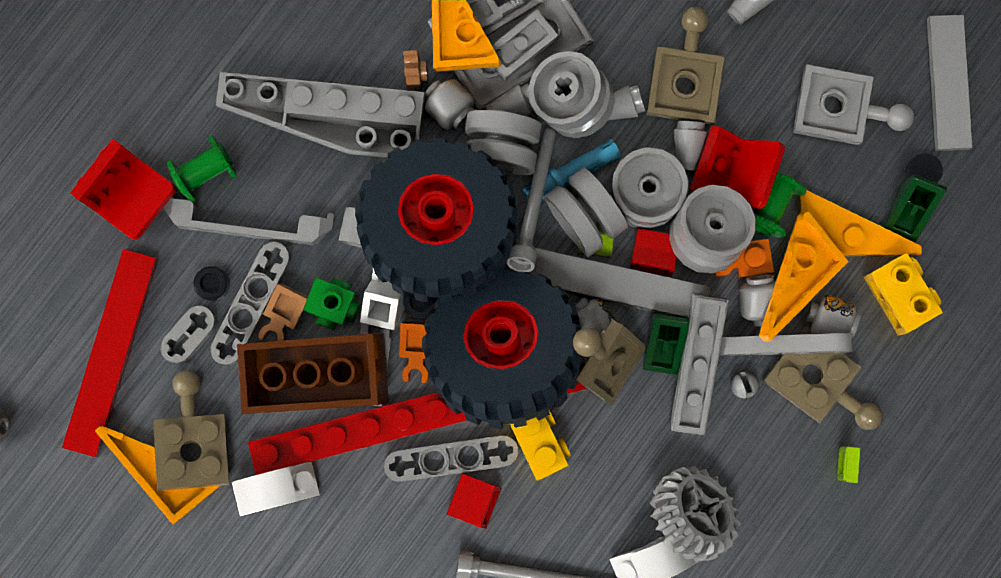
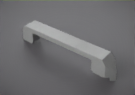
M171 197L163 208L174 225L181 229L313 246L332 230L334 219L333 212L327 213V219L302 215L299 218L296 234L196 221L198 207L189 200Z

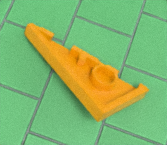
M432 0L433 68L436 72L501 67L498 55L467 0Z
M806 190L804 196H798V215L809 211L844 256H900L908 253L909 256L922 255L921 245Z
M809 211L802 212L797 216L759 332V336L764 342L771 341L849 262Z
M100 426L95 430L173 525L220 487L210 486L157 491L154 447L104 426Z

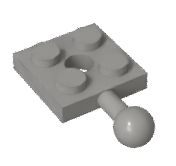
M806 64L803 69L792 133L860 145L863 143L867 118L886 121L893 130L904 131L912 125L914 113L905 104H896L890 109L869 105L874 78L872 76ZM830 96L838 98L842 105L841 111L839 113L827 111L824 106L825 98Z

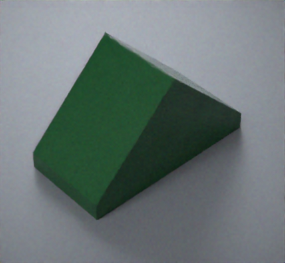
M916 174L902 181L884 228L912 242H916L946 193L947 187Z
M654 314L650 317L643 370L677 375L690 319Z

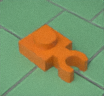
M769 239L751 241L735 263L726 270L713 273L714 277H724L737 269L738 279L774 273Z
M400 323L399 357L409 358V362L402 372L404 382L410 381L412 369H418L421 372V383L428 382L430 378L424 361L425 355L422 350V338L427 334L424 328L425 323Z

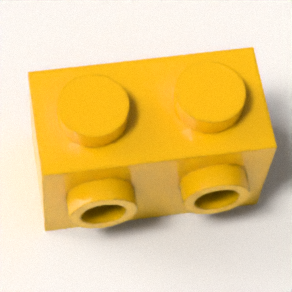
M908 253L898 256L863 276L898 336L911 332L943 313L939 307L941 300L937 292L932 287H927L921 277L923 270L914 257L910 258Z
M550 410V415L539 421L536 417L527 420L526 426L515 428L514 423L510 424L537 481L569 466L566 458L571 456L563 437L556 440L551 427L556 425V422Z

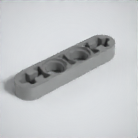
M269 242L263 245L256 256L211 344V355L216 362L227 366L238 363L237 344L251 342L264 317L263 313L276 285L282 282L291 263V254L281 243ZM279 249L281 250L279 255L283 258V262L281 264L275 263L272 266L270 272L277 274L275 279L272 280L266 274L258 272L260 266L267 270L270 264V260L266 258L269 252L275 253ZM257 279H263L268 284V292L262 298H254L250 293V285ZM246 309L251 312L253 320L249 327L240 329L235 325L234 317L238 311ZM228 328L235 333L245 335L243 341L235 338L232 344V348L236 350L235 355H227L223 359V352L219 347L221 344L227 345L232 338V335L226 334Z
M852 334L776 335L771 341L766 342L760 336L722 337L719 356L853 352Z
M500 435L398 450L387 456L384 462V470L391 480L404 482L506 467L516 460L518 446L512 438ZM499 441H505L506 446H512L513 453L508 454V460L501 461L500 456L495 455L489 456L491 464H483L484 452L480 445L481 443L488 442V450L498 448ZM465 446H472L478 451L479 459L472 466L463 465L458 458L460 450ZM431 451H438L444 457V465L438 471H431L425 466L424 458ZM412 453H420L418 464L422 474L415 475L416 467L405 469L404 476H398V472L395 470L391 471L390 464L396 462L397 456H402V460L407 462L414 461Z

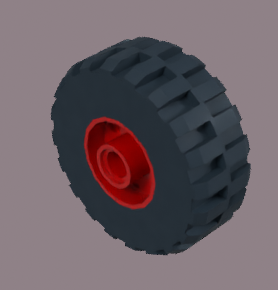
M434 138V142L423 143L422 139L410 142V147L403 150L399 147L388 153V159L384 163L378 161L370 170L371 180L363 181L359 190L361 200L356 203L355 208L356 228L363 254L368 264L372 265L376 276L382 282L392 284L394 291L403 296L407 292L413 293L415 300L428 302L429 297H439L440 303L453 301L452 296L463 294L464 298L475 294L476 287L480 284L488 286L496 279V271L505 268L517 236L516 197L513 187L507 184L506 173L501 166L492 165L491 156L482 150L476 153L471 150V144L463 141H457V144L448 143L447 138Z
M505 267L496 271V279L488 286L480 284L476 287V293L464 298L463 294L452 296L453 301L440 303V298L436 300L433 305L435 313H430L425 321L424 328L427 334L422 338V350L434 388L438 395L445 399L447 406L456 414L463 412L467 421L477 425L481 424V421L488 422L490 428L502 429L503 424L514 423V427L517 428L526 426V421L535 417L538 421L550 415L549 409L554 405L560 407L568 399L567 390L568 388L574 389L576 387L579 369L584 362V356L579 355L573 347L574 335L581 329L577 310L573 304L569 303L568 295L559 286L553 288L551 279L542 274L534 276L530 272L507 270Z

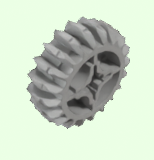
M696 466L677 468L662 478L659 485L652 491L655 497L650 502L651 506L656 509L651 517L658 520L659 523L655 530L662 531L665 535L663 543L670 542L673 545V553L682 551L685 560L693 558L696 563L710 559L713 560L727 552L739 536L736 530L741 525L735 518L739 510L732 505L735 498L728 496L726 493L727 486H721L718 483V476L709 477L707 469L698 470Z

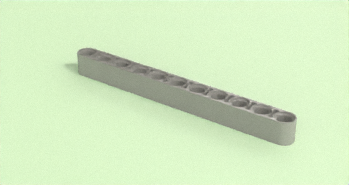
M345 208L338 241L362 248L356 228L355 208ZM535 248L537 253L535 267L530 271V274L534 276L542 274L551 279L553 288L559 286L567 294L585 296L590 299L599 298L603 302L687 319L692 293L710 295L711 291L710 287L538 248ZM508 265L505 266L507 270H513Z

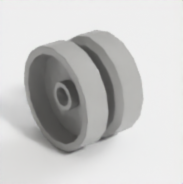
M565 51L556 53L542 61L532 74L528 88L530 104L536 114L551 128L566 137L580 138L590 136L601 129L610 118L615 103L614 89L607 76L591 59L577 52Z
M474 110L467 114L465 133L473 139L466 141V143L471 144V150L477 153L479 150H482L491 156L492 165L501 166L506 175H531L535 172L537 154L529 147L538 144L542 124L535 119L515 113Z
M646 147L632 151L619 162L610 181L609 194L622 212L628 225L633 228L650 230L664 226L678 213L687 198L688 179L684 167L674 155L663 149ZM648 184L649 189H655V191L647 193L643 190V185Z
M582 167L568 179L572 194L567 189L556 186L544 195V200L570 240L585 256L590 257L603 246L600 232L614 239L625 231L628 225L622 212L607 190L589 170Z
M708 185L698 188L687 196L670 225L669 241L674 254L683 265L696 272L710 274L720 272L735 263L741 253L748 247L755 234L756 218L751 205L740 193L727 186Z

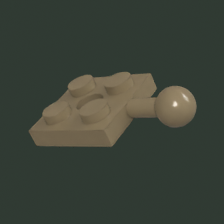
M691 7L682 15L681 23L687 31L684 50L657 46L646 115L714 125L724 57L697 52L700 33L707 28L709 22L708 15L702 8ZM680 78L690 79L694 84V91L690 94L680 93L676 88V81Z
M613 319L609 326L600 334L592 328L580 329L574 335L573 347L579 355L590 358H587L581 365L580 375L576 381L598 398L612 405L646 349V345L624 325Z
M804 326L798 335L812 333L808 327ZM843 353L783 354L763 380L766 385L818 423L822 422L836 401L855 414L854 417L857 425L864 430L876 429L883 420V413L879 406L869 402L862 404L858 399L845 391L862 367ZM814 365L819 368L821 379L817 384H809L804 380L802 373L805 366Z
M191 370L180 371L175 375L172 385L176 394L181 396L182 417L153 419L157 491L229 485L224 414L196 416L194 395L200 389V378ZM188 443L197 444L202 451L199 459L193 462L184 460L181 456V449L184 445Z

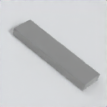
M964 15L929 16L927 18L935 151L970 150L972 148Z
M692 293L688 315L690 324L682 352L669 426L671 431L705 435L729 302L727 298Z

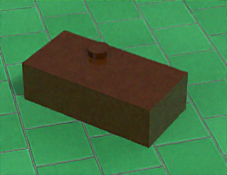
M384 333L237 344L242 414L372 406L389 403Z

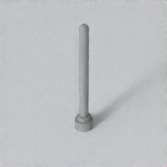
M546 128L543 131L519 241L515 242L514 246H512L507 260V265L518 272H530L534 269L537 253L532 243L556 138V132L553 128Z
M462 550L459 552L456 578H477L478 574L498 578H592L481 561L480 557L474 556V552Z

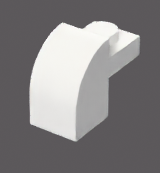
M374 268L372 280L364 291L360 322L394 330L404 309V296L394 291L391 283L382 282L376 276Z
M312 461L232 482L240 516L320 495Z
M665 536L657 538L643 547L616 555L610 559L617 578H671L695 565L696 561L693 558L685 560L682 551L673 553V545L670 542L663 543Z

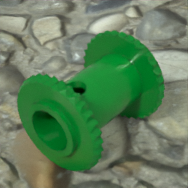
M214 136L208 137L212 145L211 148L181 166L177 167L171 159L167 161L169 173L174 183L189 201H196L192 190L226 170L232 178L237 176L230 156Z
M777 172L766 206L762 209H756L754 213L756 218L755 230L768 236L785 237V230L779 226L780 220L793 194L804 196L806 194L805 187L794 178Z

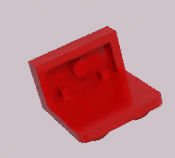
M711 126L689 190L694 192L698 188L708 185L727 186L740 193L751 205V208L762 209L766 206L785 151V145L779 141L744 140L721 126Z
M112 139L101 150L98 158L87 172L79 178L70 194L98 213L130 239L138 240L174 195L176 187L120 143Z

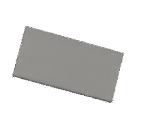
M532 0L484 29L491 45H493L537 9L559 36L555 42L506 81L494 67L453 70L461 85L473 95L474 105L477 110L487 109L486 105L491 104L517 84L523 86L529 83L532 74L540 63L551 55L565 51L578 53L594 43V39L569 0Z

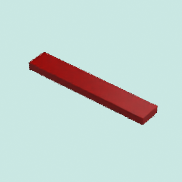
M126 249L122 250L62 445L64 449L92 457L99 456L103 440L95 430L100 426H108L157 266V258Z

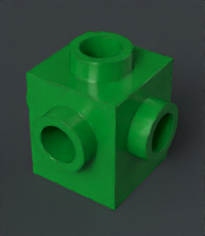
M315 278L303 310L317 316L315 323L335 330L337 325L346 327L348 321L354 322L360 308V303L356 302L358 295L351 291L353 285L333 278L331 283ZM338 299V305L330 309V303Z

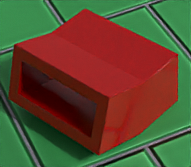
M637 228L629 269L672 278L675 270L676 255L672 250L669 234Z
M462 473L447 515L479 528L487 529L502 488Z

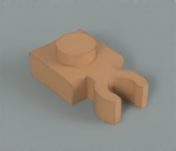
M404 50V73L408 91L422 92L421 81H428L426 61H420L418 50Z
M281 282L278 283L263 315L271 318V321L260 329L258 339L263 340L267 337L269 331H274L278 336L277 341L287 340L285 328L286 326L293 330L297 328L303 316V308L308 296Z

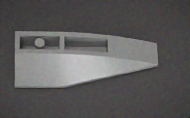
M220 72L215 106L346 154L388 158V153L397 147L403 150L410 147V142L423 139L426 119L425 103L427 99L424 92Z

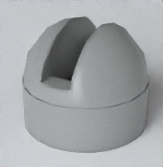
M741 371L732 377L730 388L736 397L747 399L757 393L759 381L752 372ZM746 376L752 392L746 393L741 377Z

